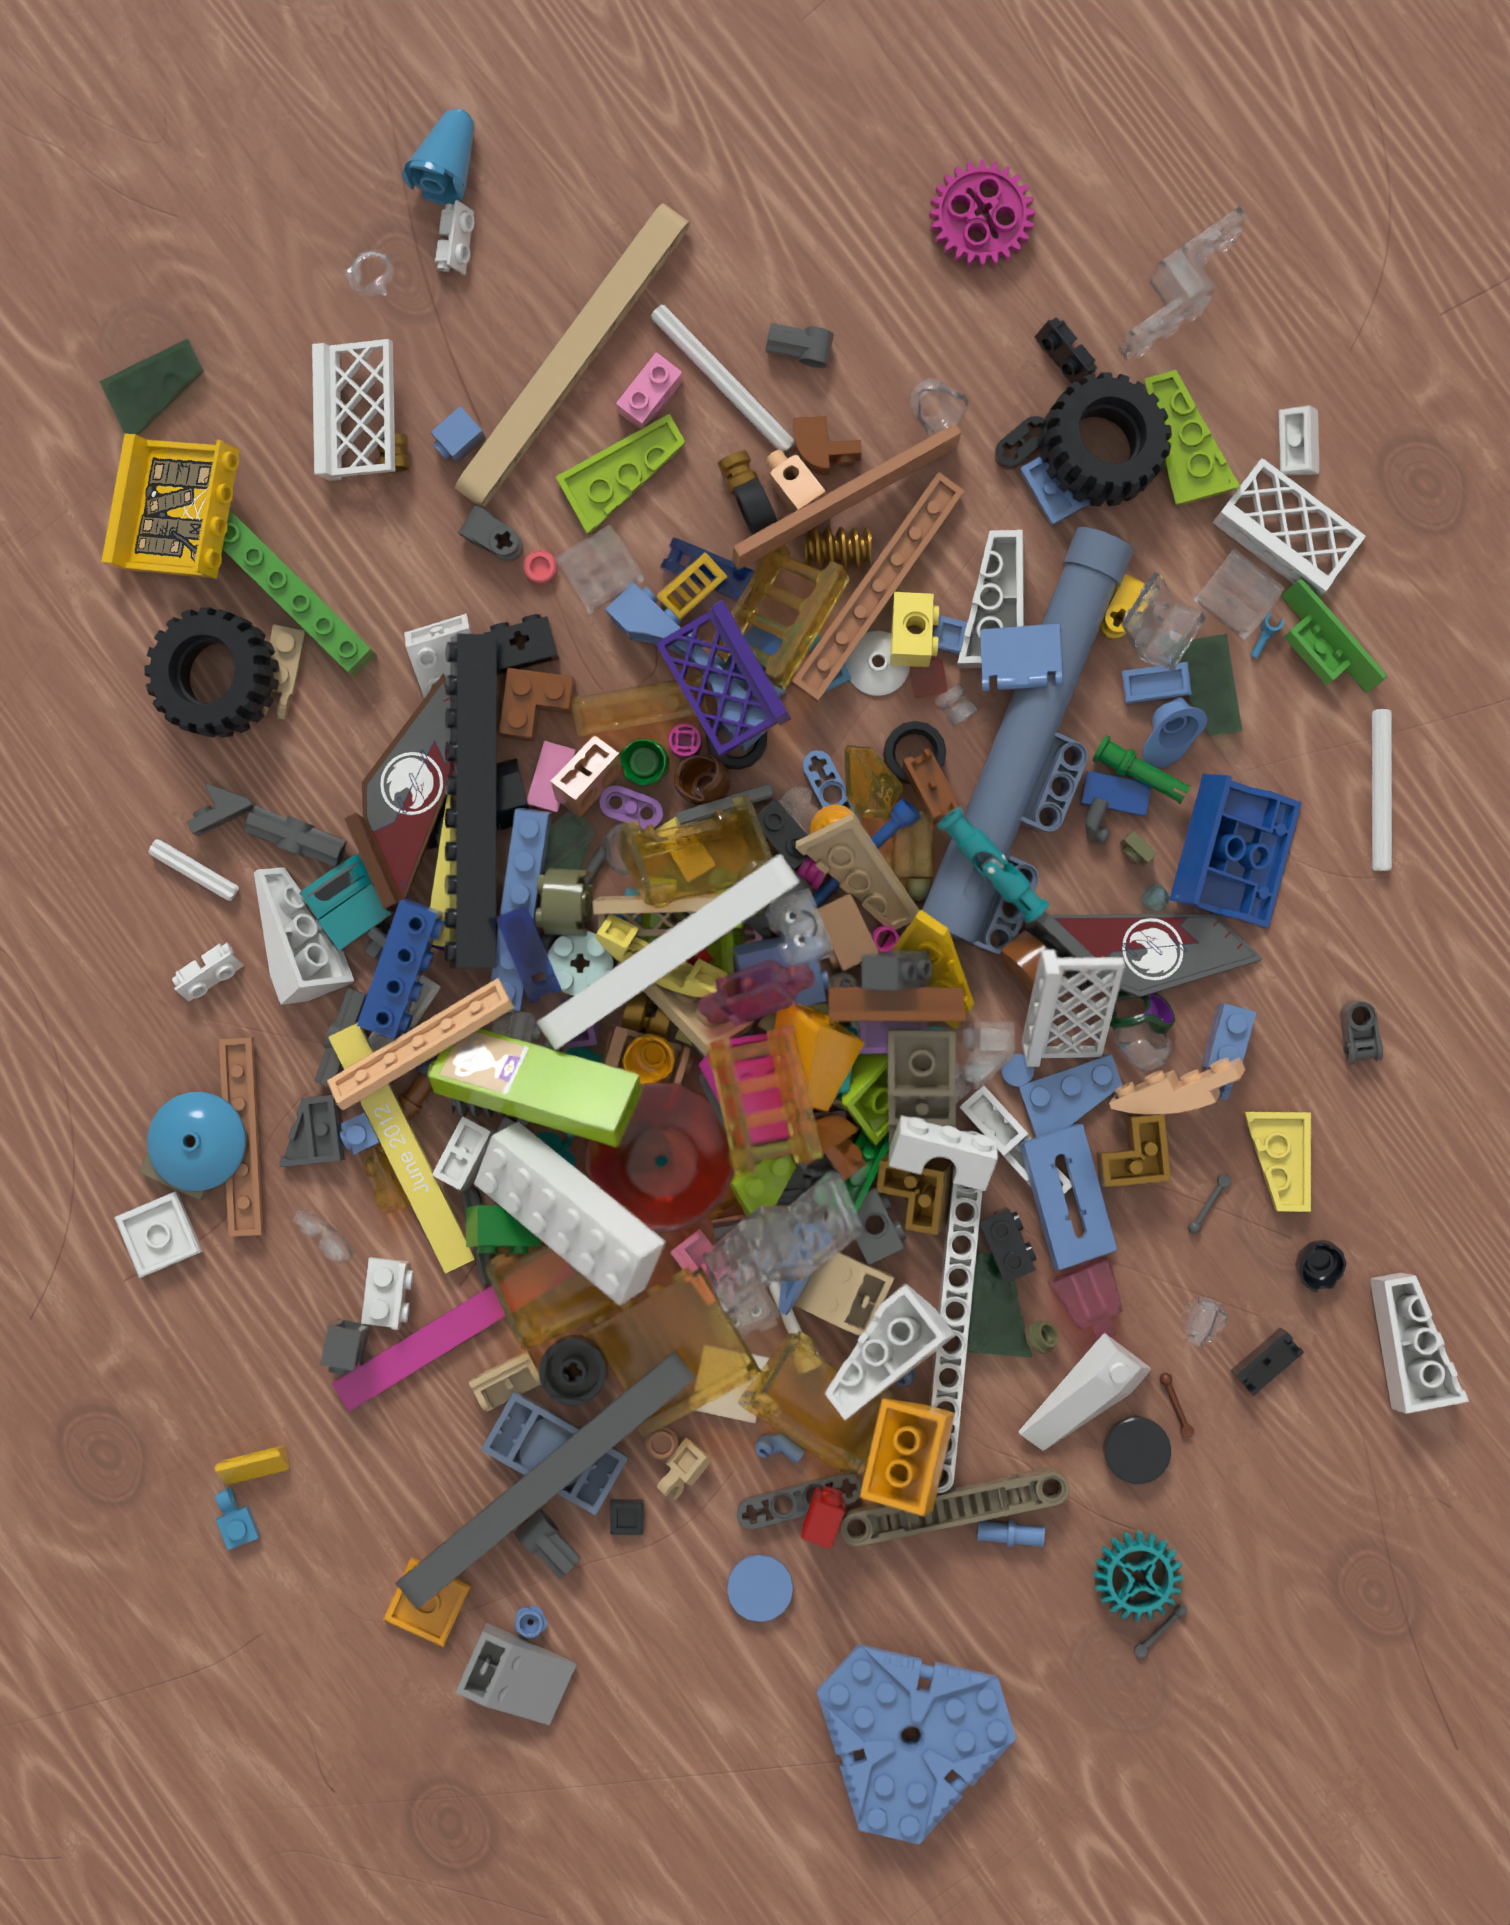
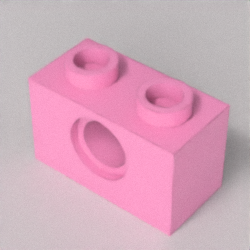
M656 352L616 402L617 412L639 430L650 425L683 383L682 371Z

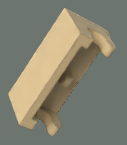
M531 1349L472 1378L468 1383L483 1411L486 1410L488 1412L507 1402L514 1391L523 1394L541 1385L539 1365Z

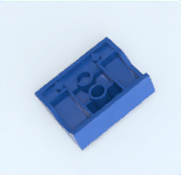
M1203 774L1169 900L1201 911L1269 928L1302 802L1272 791L1243 785L1233 781L1232 777L1228 775Z

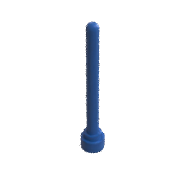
M902 798L893 807L892 818L871 838L878 849L901 827L912 826L921 817L917 809L906 799ZM831 877L799 909L800 916L802 918H809L810 916L802 911L813 914L814 910L818 909L840 888V883Z

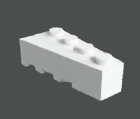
M1023 530L989 531L962 649L959 654V668H982L980 629L1025 626Z

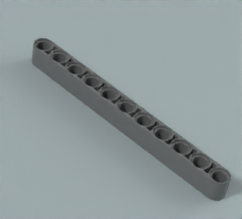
M673 1351L395 1584L416 1610L686 1387L696 1377L676 1351Z

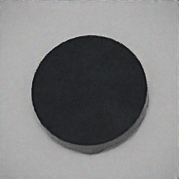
M1134 1415L1117 1422L1110 1429L1103 1443L1107 1465L1118 1478L1128 1483L1145 1484L1154 1481L1164 1473L1170 1462L1171 1444L1166 1432L1156 1422L1142 1416Z

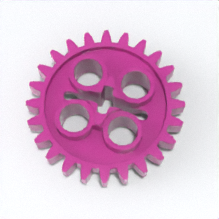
M984 160L980 161L978 169H974L973 164L968 161L966 172H963L956 166L954 169L955 178L946 174L943 179L945 186H936L935 192L939 197H932L930 205L937 209L930 210L929 218L938 221L931 224L930 230L931 232H940L936 237V244L946 242L944 254L954 250L956 252L955 262H958L962 256L967 257V267L971 266L973 260H978L980 269H983L986 260H990L993 267H997L999 256L1008 262L1010 259L1009 250L1019 254L1021 246L1018 242L1026 244L1029 236L1025 232L1032 231L1034 226L1031 221H1028L1034 218L1036 210L1028 208L1033 204L1034 198L1024 197L1029 186L1022 185L1018 187L1021 175L1018 174L1012 178L1008 177L1009 166L1004 168L1002 172L997 171V161H994L990 169L986 168ZM990 187L995 191L996 195L986 198L980 193V189ZM967 190L972 191L974 195V200L969 194L966 193ZM956 203H962L967 207L968 211L964 214H958L953 211L951 206ZM977 209H979V211L982 214L986 212L988 213L987 220L984 218L983 215L976 216ZM1007 215L1012 219L1013 223L1003 226L997 222L996 217ZM989 228H991V230H992L996 235H998V238H997V239H994V238L992 237V235L990 234V229H989ZM979 231L984 235L985 239L980 242H974L969 238L968 233Z

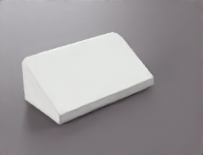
M1309 405L1279 410L1280 472L1284 475L1319 474L1317 409Z

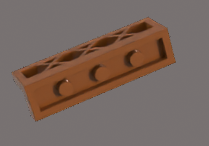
M829 987V1021H966L964 988H909L893 991L862 989V987Z

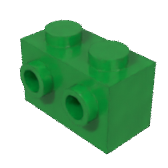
M476 1205L466 1207V1247L477 1248L478 1254L498 1253V1248H509V1254H529V1248L540 1246V1239L501 1206Z

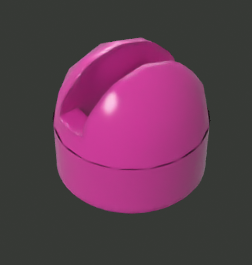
M887 926L878 927L871 936L879 952L891 951L899 940L896 930ZM885 931L888 932V934L882 941L881 945L879 946L878 942L881 939L883 933Z

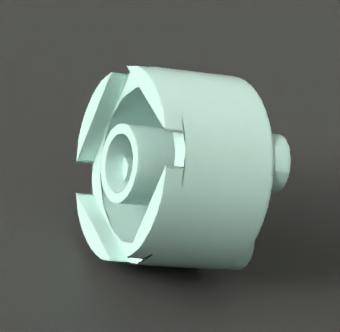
M587 931V936L562 935L551 946L547 957L548 974L555 986L564 993L575 996L615 968V958L596 940V934ZM579 955H583L585 960L590 961L589 967H584L583 973H579L578 968L573 967V961H577Z

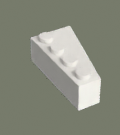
M1396 1273L1370 1278L1391 1408L1403 1413H1412L1469 1402L1465 1390L1461 1389L1456 1377L1458 1374L1454 1364L1450 1362L1443 1345L1445 1343L1440 1332H1437L1433 1323L1431 1310L1416 1275Z

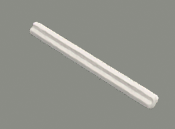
M660 305L651 314L652 320L777 449H781L784 454L787 453L794 446L795 441L665 305Z

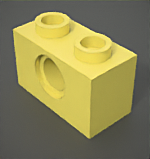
M894 592L891 616L890 665L929 667L931 656H937L938 636H932L933 625L938 626L939 606L933 605L934 594ZM914 625L920 627L923 632L912 634L907 628Z

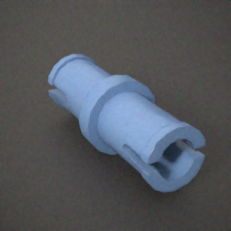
M1008 1520V1523L978 1522L977 1541L1006 1543V1547H1013L1014 1544L1044 1547L1045 1526L1015 1524V1520Z

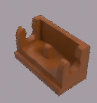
M925 749L923 754L916 758L910 756L903 760L902 768L932 825L940 822L951 810L960 806L930 749Z

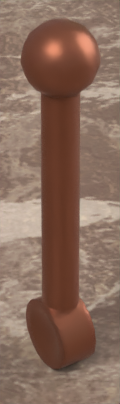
M1163 1373L1159 1380L1166 1387L1181 1423L1180 1433L1185 1438H1190L1194 1434V1429L1187 1423L1171 1384L1172 1376L1169 1373Z

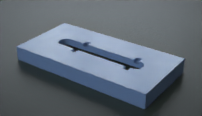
M1075 1124L1020 1142L1021 1152L1053 1268L1055 1270H1062L1117 1251L1083 1124ZM1059 1154L1063 1155L1082 1221L1084 1234L1080 1238L1075 1236L1072 1222L1068 1216L1069 1211L1058 1171L1054 1165L1055 1158Z

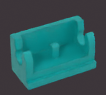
M371 883L318 922L340 951L392 913L383 908L375 887Z

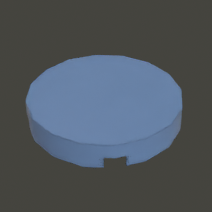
M753 1554L746 1556L736 1563L729 1574L727 1586L729 1601L736 1612L748 1620L758 1622L772 1620L783 1613L791 1601L793 1584L790 1572L783 1562L772 1555Z

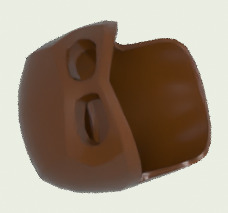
M693 755L684 758L677 766L674 775V785L682 798L693 805L700 806L726 797L730 788V773L726 765L718 757L711 755V758L703 755Z

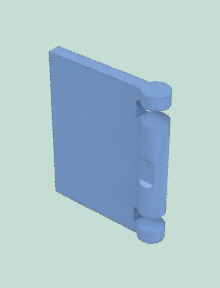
M1060 623L980 629L983 691H990L989 678L997 677L998 690L1048 686V673H1055L1056 686L1063 685Z

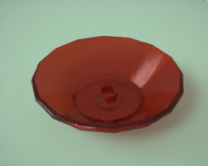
M646 1083L641 1085L643 1092L618 1147L586 1139L584 1172L590 1181L651 1231L676 1232L702 1221L724 1200L736 1172V1145L733 1146L713 1107L704 1094L677 1083ZM659 1157H666L668 1159V1163L664 1167L656 1165V1160Z

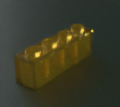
M702 674L685 677L687 685L697 688L701 687ZM676 679L575 697L572 701L578 737L696 715ZM691 692L697 701L699 693ZM704 695L701 704L703 713H708L706 695Z

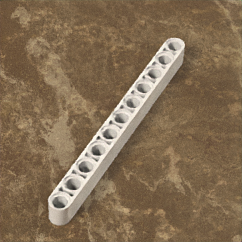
M970 1130V1131H964V1132H966V1133H970V1134H974V1135L979 1134V1133L974 1132V1131H971V1130ZM953 1170L938 1313L954 1334L959 1337L960 1344L956 1350L950 1352L941 1347L933 1356L929 1406L937 1407L940 1402L948 1401L953 1404L952 1412L955 1413L950 1434V1444L947 1447L943 1469L947 1471V1476L944 1481L939 1483L937 1493L949 1490L953 1485L982 1200V1190L971 1187L965 1188L953 1183ZM963 1202L970 1203L973 1209L971 1217L967 1220H959L955 1215L956 1207ZM967 1236L969 1248L963 1253L954 1252L952 1242L955 1237ZM958 1268L963 1269L966 1272L965 1282L960 1286L951 1285L949 1282L951 1271ZM959 1302L962 1304L963 1312L960 1317L952 1319L946 1316L945 1310L949 1303ZM945 1368H952L956 1371V1379L951 1384H943L939 1381V1374Z

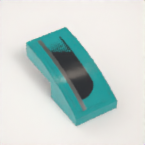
M355 854L317 879L299 894L316 919L320 920L366 888L372 881L364 862L358 854Z

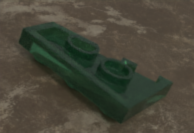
M186 339L99 382L124 433L139 435L204 372V369L191 342Z
M1227 633L1161 645L1170 664L1188 662L1192 695L1188 696L1193 707L1200 708L1206 713L1208 721L1205 730L1209 737L1242 732Z
M976 1252L967 1352L1032 1357L1025 1335L1024 1318L1021 1316L1017 1298L1015 1279L1010 1282L1003 1280L992 1253Z

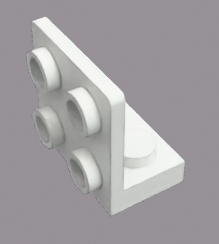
M467 613L404 633L406 649L424 698L442 674L445 677L450 675V662H446L445 658L446 643L451 642V637L457 633L472 634Z

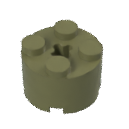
M549 868L545 875H538L537 893L542 894L541 908H537L535 916L537 928H543L546 935L587 936V931L589 930L584 929L585 922H592L594 901L593 885H589L586 882V877H592L590 870Z

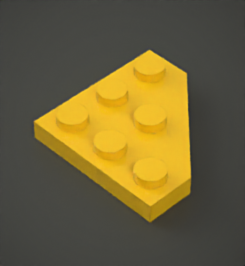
M920 909L891 950L929 951L932 974L929 978V985H925L926 988H964V1011H966L967 1015L973 1007L974 1001L949 929ZM962 1021L944 1022L956 1029Z

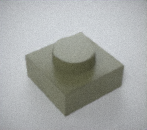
M1135 831L1130 832L1120 842L1125 847L1122 852L1135 864L1140 862L1142 865H1145L1157 854Z

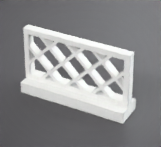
M382 339L330 346L325 343L312 344L314 474L332 481L341 480V477L395 472L393 341ZM383 349V360L374 369L366 360L374 350ZM351 353L357 359L345 373L340 368V354ZM364 365L372 374L360 387L351 378ZM378 379L383 383L384 393L375 402L367 392ZM349 383L357 392L345 405L340 400V392ZM364 397L372 407L360 419L352 410ZM379 412L384 416V426L375 434L367 425ZM349 415L358 424L346 438L341 433V423ZM365 430L373 439L361 452L353 442ZM380 445L385 450V464L374 465L368 457ZM350 448L358 455V458L350 467L342 468V455Z
M1261 458L1241 484V489L1235 492L1212 523L1294 584L1299 579H1303L1320 598L1328 590L1335 577L1366 536ZM1260 470L1272 478L1273 488L1258 490L1256 476ZM1250 485V486H1251V490H1250V491H1245V490L1247 489V487ZM1292 493L1298 498L1299 508L1284 509L1281 494ZM1275 495L1277 510L1262 512L1259 496ZM1253 497L1255 512L1244 513L1235 506V503L1239 498ZM1317 512L1323 516L1325 528L1310 529L1307 513ZM1301 514L1303 530L1288 531L1285 516ZM1279 516L1281 532L1271 533L1265 529L1263 518ZM1344 532L1354 541L1348 548L1336 549L1334 533ZM1327 534L1329 550L1314 551L1311 535ZM1305 536L1307 552L1297 553L1291 548L1289 538ZM1344 554L1338 561V555ZM1331 556L1333 569L1329 575H1326L1317 568L1315 557Z
M1041 950L1021 1041L1026 1067H1039L1041 1058L1102 1057L1125 966L1123 958H1056L1055 950ZM1064 970L1080 971L1079 974L1069 980L1063 976ZM1102 970H1113V973L1103 979L1095 975ZM1087 979L1094 983L1084 991H1080L1076 987ZM1068 991L1075 995L1064 1003L1057 999ZM1100 991L1107 994L1106 997L1096 1003L1090 999ZM1081 1003L1088 1006L1087 1009L1077 1015L1071 1011V1009ZM1063 1014L1069 1018V1020L1059 1026L1052 1022ZM1095 1014L1101 1017L1099 1021L1091 1026L1084 1022ZM1076 1026L1083 1030L1073 1037L1066 1034V1032ZM1058 1037L1064 1041L1058 1046H1047L1048 1043ZM1089 1037L1096 1041L1095 1046L1079 1045Z

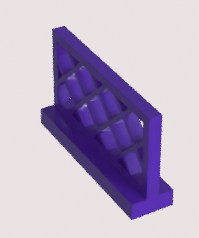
M723 600L712 605L711 608L713 610L656 643L720 757L774 725H782L791 720ZM712 621L717 630L714 642L709 643L697 640L699 628ZM692 633L691 638L685 637ZM720 638H722L726 647L719 645ZM677 641L689 643L685 660L671 657L666 648ZM695 645L711 649L707 666L690 662ZM717 650L730 653L733 657L729 671L712 667ZM676 664L683 666L681 673L678 670ZM736 665L742 674L734 673ZM688 667L705 671L700 688L686 684L685 677ZM710 673L727 676L723 694L706 690ZM733 678L744 680L748 683L749 687L745 699L728 695ZM691 692L699 693L697 701ZM752 693L754 694L758 702L750 701ZM704 695L721 699L716 716L702 712L701 704ZM727 700L744 704L739 722L722 718ZM749 706L763 709L768 718L756 726L744 723ZM707 719L715 721L713 729L711 728ZM720 723L736 726L734 739L721 745L717 738ZM743 728L748 729V731L741 734Z

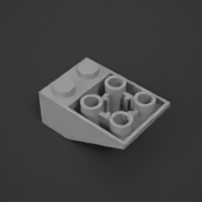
M486 1623L455 1693L485 1707L550 1725L577 1663Z

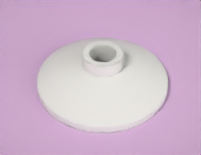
M884 631L865 633L845 662V666L852 678L850 682L859 691L867 695L884 696L893 693L903 685L909 674L910 666L890 665L891 633ZM875 656H880L884 659L882 667H875L872 664V659Z

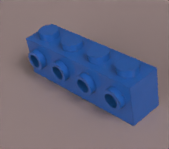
M409 899L399 901L357 1026L392 1039L400 1037L401 1033H407L413 1015L408 1014L412 1002H418L423 990V984L419 983L423 970H429L434 958V953L430 951L434 939H440L445 926V921L441 920L442 911Z

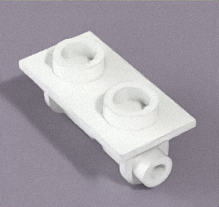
M455 200V205L446 204L445 209L441 211L439 234L441 236H449V240H438L435 263L438 264L437 270L449 272L451 267L460 274L466 275L467 263L470 260L469 245L471 231L474 229L475 224L474 211L458 200Z
M219 943L201 956L206 966L201 968L199 963L194 960L176 971V976L172 978V981L176 986L175 990L190 1002L206 994L208 989L220 981L231 978L244 965L233 955L234 951L229 943L224 945Z

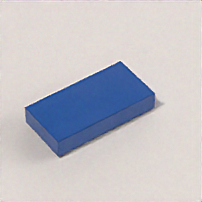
M1087 771L1080 804L1091 806L1094 797L1110 802L1109 810L1145 817L1151 787L1141 781Z

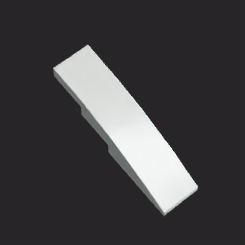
M983 1085L959 1108L983 1135L997 1141V1151L1031 1187L1019 1143L1032 1138ZM1055 1165L1065 1195L1072 1188L1069 1179Z

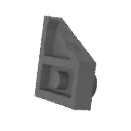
M334 1096L302 1098L296 1113L297 1121L292 1125L288 1136L290 1141L285 1156L281 1157L280 1167L345 1160L343 1141L340 1136L339 1106L336 1104Z

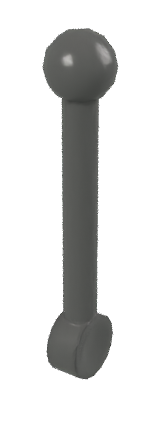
M1219 1175L1217 1187L1196 1220L1189 1223L1188 1230L1190 1233L1197 1234L1200 1232L1201 1222L1222 1189L1231 1184L1229 1175Z
M1181 1604L1177 1605L1174 1613L1144 1643L1135 1645L1134 1652L1139 1658L1145 1657L1148 1653V1648L1179 1617L1186 1616L1187 1608Z

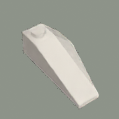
M285 867L256 870L254 877L269 972L280 1005L307 1002L353 983L354 979L343 950L339 951L333 945L319 924V920L315 919L309 911L305 901L299 894L301 890Z
M907 1284L878 1307L874 1318L867 1329L861 1334L849 1358L845 1360L825 1392V1395L844 1420L850 1418L956 1336L937 1310Z
M1104 1333L1018 1432L1044 1451L1130 1395L1152 1369Z

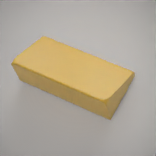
M281 1445L221 1460L214 1468L222 1481L230 1485L287 1471L290 1465L286 1448Z

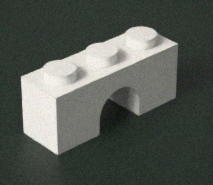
M901 1115L889 1148V1166L921 1174L928 1160L934 1157H945L954 1162L953 1183L986 1191L997 1162V1141L982 1134L974 1135L959 1131L951 1126H939L928 1123L921 1118H909Z

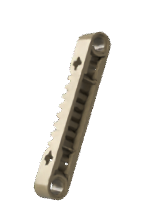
M1041 1468L1008 1475L1000 1479H992L989 1482L982 1481L975 1485L967 1484L964 1487H954L943 1493H937L933 1511L925 1516L880 1503L862 1505L845 1511L840 1525V1533L847 1544L863 1546L1052 1507L1061 1504L1067 1498L1069 1485L1058 1470L1054 1468ZM1048 1479H1056L1059 1482L1058 1490L1053 1494H1046L1042 1491V1486ZM1016 1488L1019 1490L1020 1499H1018ZM886 1515L890 1517L891 1526H888ZM854 1519L862 1520L865 1523L864 1530L859 1534L850 1533L847 1530L850 1521Z

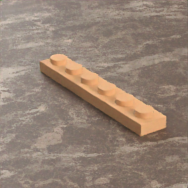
M499 978L493 980L327 1080L336 1104L342 1110L347 1109L515 1008L504 984Z

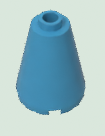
M458 108L445 111L402 170V179L412 191L414 186L422 190L423 194L421 197L441 205H455V200L459 199L461 202L465 196L475 128L471 116L466 111Z

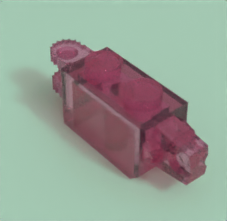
M767 960L716 979V991L708 994V996L701 997V1000L697 1003V1008L703 1016L706 1015L707 1020L712 1025L715 1024L717 1026L721 1023L724 1024L732 1021L735 1026H739L796 1005L795 995L815 985L814 973L806 964L795 967H783L777 960Z

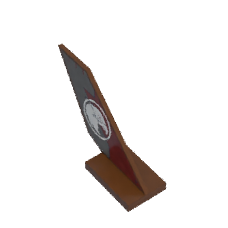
M444 674L441 675L362 781L363 817L354 813L344 818L383 908L394 915L399 901L408 897L447 796L445 793L446 775H450V762H446L445 746L446 742H450V728H446L445 713L446 709L450 708V695H446L445 692L446 677Z

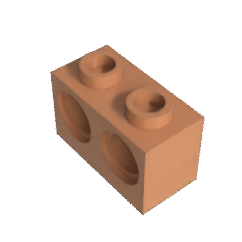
M593 736L551 781L555 799L578 817H581L601 796L602 792L623 772L619 753L596 736Z

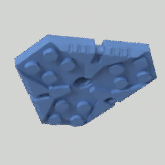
M858 1644L817 1688L818 1698L835 1753L840 1755L842 1761L840 1770L859 1831L920 1844L946 1814L951 1811L954 1805L962 1799V1791L969 1784L974 1786L978 1779L985 1774L986 1770L1017 1739L996 1675L934 1661L933 1666L922 1664V1659ZM919 1677L930 1680L928 1689L917 1687ZM907 1727H916L919 1730V1735L912 1740L904 1739L901 1733ZM864 1748L866 1756L855 1759L853 1751ZM951 1769L959 1775L953 1782L945 1777Z

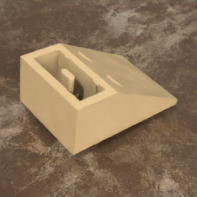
M831 1248L829 1251L819 1254L812 1275L795 1306L861 1336L874 1318L878 1307L885 1301L894 1277L887 1272Z

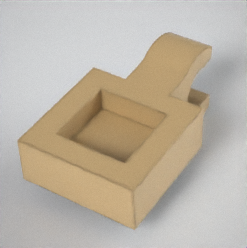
M685 1438L667 1460L666 1464L671 1470L660 1480L657 1488L665 1496L669 1495L673 1500H676L684 1490V1482L693 1486L712 1462V1459L692 1440Z

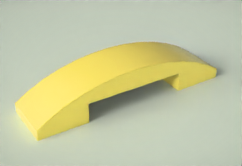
M613 914L608 915L595 936L596 940L620 963H623L650 944L636 937L639 931L637 926ZM698 959L694 966L684 961L654 983L684 995L714 999L728 973Z

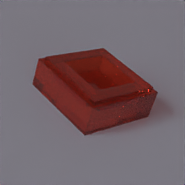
M943 659L930 661L929 667L910 666L915 698L948 692Z

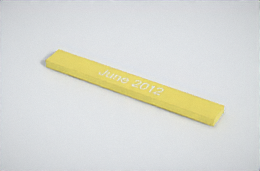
M357 1023L328 1037L344 1070L374 1053L363 1028L357 1026ZM390 1083L360 1100V1103L446 1274L475 1260V1255L471 1247H466V1236L437 1178L432 1176L433 1170Z

